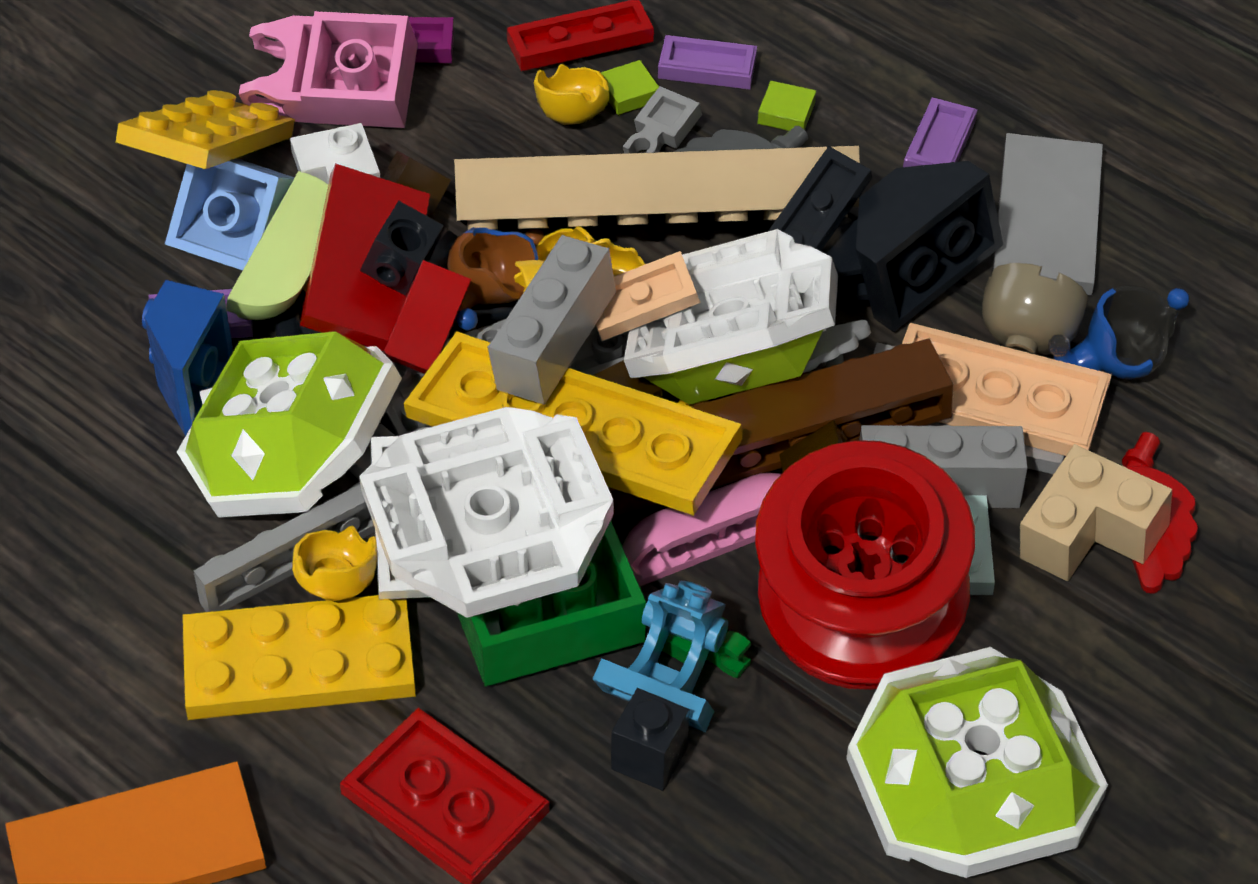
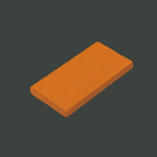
M237 761L5 823L18 884H212L266 869L263 851Z

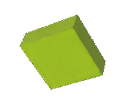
M640 60L601 72L609 83V103L617 115L644 107L659 88Z
M770 81L758 111L757 124L788 131L794 126H800L805 130L815 104L816 90Z

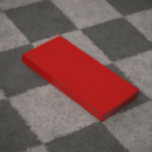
M335 163L330 174L300 326L322 333L336 331L367 347L377 346L381 351L385 350L411 286L406 295H403L361 272L360 269L376 236L397 202L401 201L427 216L429 193Z

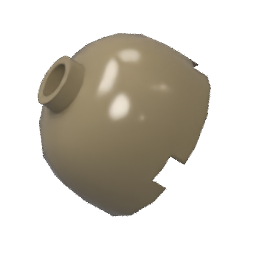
M1027 263L999 265L993 269L992 276L989 277L986 283L982 304L984 324L998 343L1004 347L1041 356L1054 353L1055 348L1058 346L1065 347L1076 337L1088 303V295L1082 286L1059 272L1056 281L1040 276L1042 266Z

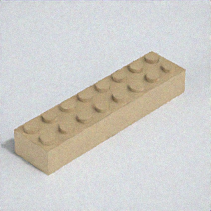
M859 146L832 147L860 163ZM827 147L454 159L457 221L467 220L468 230L473 227L498 229V219H517L518 229L548 228V217H567V227L598 226V216L616 215V225L648 224V214L665 213V223L698 222V212H714V222L748 221V210H763V220H776ZM859 198L853 207H859Z

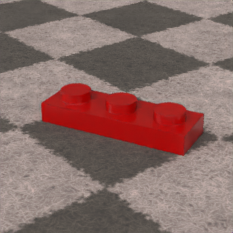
M640 0L624 1L507 27V42L521 71L650 43L654 39V27Z

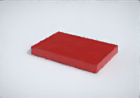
M419 707L340 782L342 795L462 884H480L550 812L547 799Z

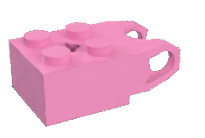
M314 11V16L293 15L251 27L249 37L253 40L254 49L269 53L285 61L277 72L240 85L239 96L243 104L250 106L251 103H264L275 106L279 109V115L293 118L295 122L336 125L362 123L363 126L405 128L418 47L408 16ZM265 37L273 38V39H276V40H278V41H272V40L266 39ZM255 94L262 95V96H264V97H266V98H262V97L256 96Z

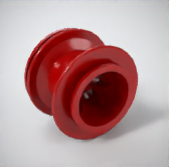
M854 440L831 444L808 453L791 464L773 482L762 501L756 520L755 546L760 565L758 599L762 617L771 636L789 660L807 674L828 684L848 689L870 690L877 689L885 673L939 660L954 642L964 624L970 602L969 571L975 552V525L970 506L960 487L946 471L926 456L904 446L882 441ZM873 535L879 538L874 541H870L865 539L863 540L859 536ZM832 545L839 547L841 551L837 554H827L824 549ZM900 554L909 556L908 560L903 564L895 562L892 558Z

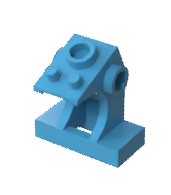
M679 581L678 586L665 583L663 589L651 593L648 597L642 615V624L650 627V630L634 663L627 669L601 658L593 681L602 691L628 702L635 690L639 688L690 709L689 726L706 732L714 710L707 700L693 695L692 691L709 651L716 653L726 636L728 621L721 618L726 604L711 599L712 591L699 584L689 581ZM669 633L692 642L680 672L657 663Z

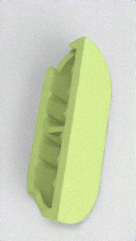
M298 171L227 298L226 308L228 312L237 314L239 318L246 320H265L278 316L295 303L310 277L328 184L315 176Z

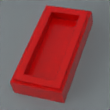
M423 260L383 353L391 361L425 374L444 349L470 287L471 279Z

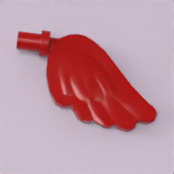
M1143 432L1134 448L1126 451L1122 458L1123 466L1172 489L1170 524L1144 565L1132 560L1142 590L1146 593L1155 594L1161 590L1164 579L1173 581L1181 577L1183 562L1188 560L1191 555V542L1197 537L1198 527L1191 516L1196 508L1194 496L1179 481L1153 468L1154 461L1152 458L1161 442L1156 435L1150 432Z

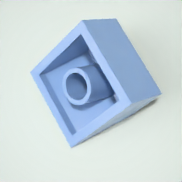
M236 158L208 169L187 164L165 245L243 270L295 177Z

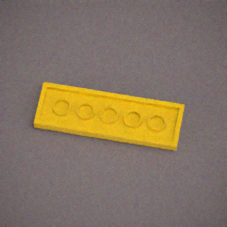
M460 332L454 334L403 403L406 418L432 427L504 407L532 410L552 418L556 414L577 417L608 487L693 516L743 439L742 425L740 423L571 368H567L545 405L499 391L496 388L487 348L491 342Z

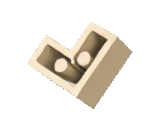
M1074 444L1020 523V559L1069 581L1093 543L1097 542L1144 565L1170 524L1172 489Z

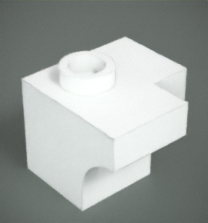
M362 123L290 138L292 154L297 169L301 173L310 174L329 184L330 174L336 163L380 178V172Z

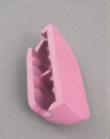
M760 473L710 491L694 516L668 507L639 521L628 533L622 546L639 587L755 542L756 520L762 501L773 482L781 474Z

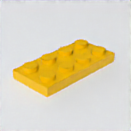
M210 90L205 96L199 98L188 97L183 103L177 105L166 104L163 105L161 110L140 112L139 117L118 123L116 143L202 169H208L291 138L295 119L279 115V109L275 106L264 103H251L249 106L235 102L236 96L231 93Z
M379 595L354 597L335 602L324 600L183 614L185 709L188 720L416 697L406 598L379 599Z

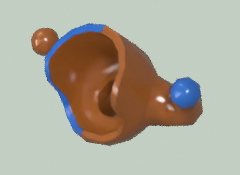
M473 227L455 240L448 256V270L470 278L471 284L454 324H458L459 328L469 331L475 328L478 322L477 313L471 309L475 305H498L520 299L524 287L514 280L515 274L521 272L515 266V262L538 260L536 246L545 236L541 230L532 228L527 230L525 234L519 232H501L488 228Z

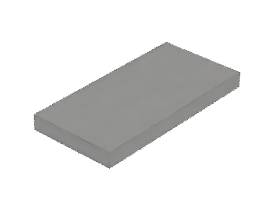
M1011 133L1006 134L998 210L1003 245L994 253L993 269L999 265L1009 263H1027L1042 266L1040 276L1056 281L1058 272L1062 273L1082 286L1087 295H1092L1095 280L1103 144Z

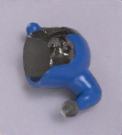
M1126 285L1112 288L1104 293L1097 303L1089 325L1088 335L1082 343L1070 350V340L1062 334L1054 335L1048 341V350L1054 355L1055 360L1101 372L1104 371L1120 379L1131 380L1145 377L1163 363L1167 355L1168 340L1174 333L1178 313L1188 305L1189 295L1185 290L1175 288L1169 292L1166 301L1156 292L1143 287Z

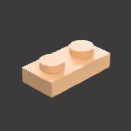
M681 251L615 276L616 293L597 321L596 327L602 341L699 304L700 300Z

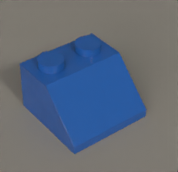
M165 280L155 299L151 298L146 303L142 315V326L144 329H147L150 344L149 361L154 364L158 387L186 436L203 405L200 391L214 386L233 353V346L223 293Z

